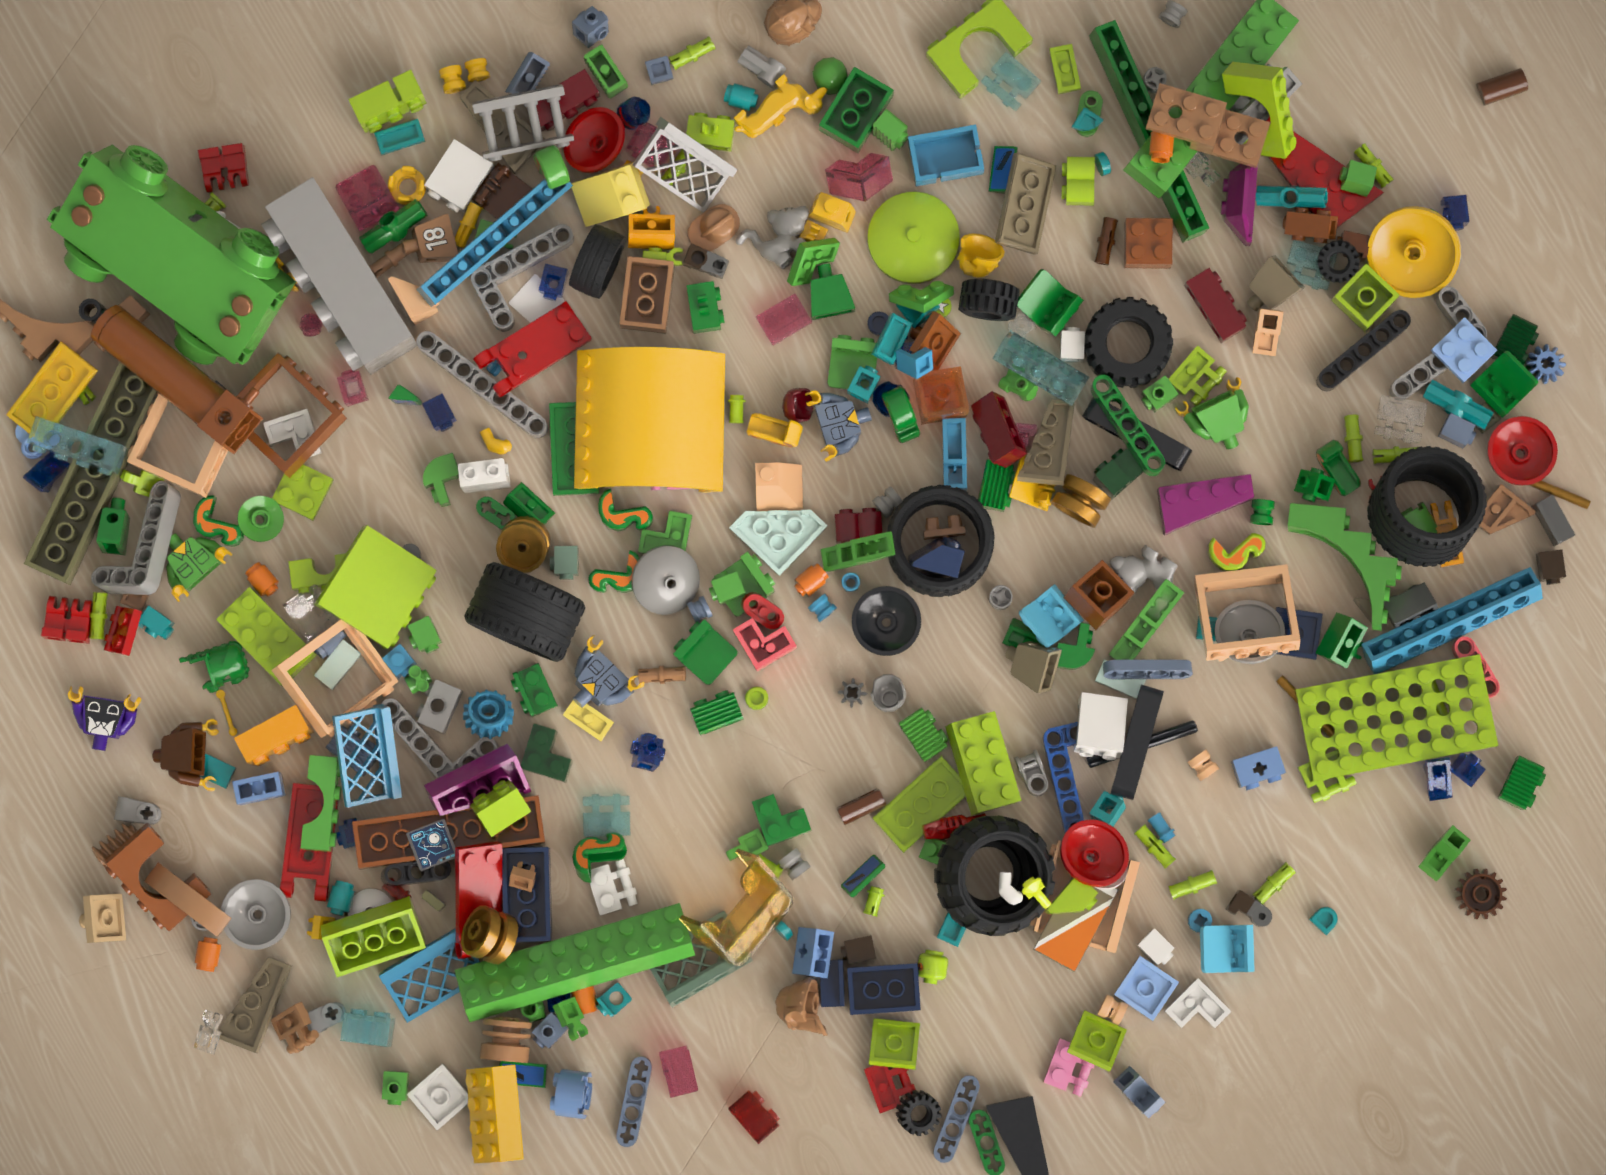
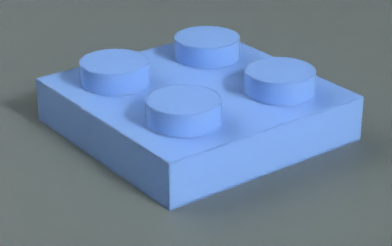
M1465 317L1431 349V352L1462 383L1472 376L1497 351Z
M1139 956L1114 995L1154 1021L1179 982Z

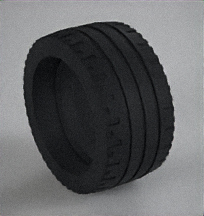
M595 224L587 235L578 254L569 279V286L588 296L600 299L617 268L625 246L626 237L607 227Z

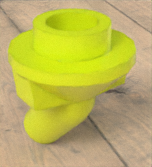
M1031 877L1024 882L1022 894L1029 899L1034 896L1044 909L1051 905L1049 899L1041 891L1045 887L1041 878L1035 879Z

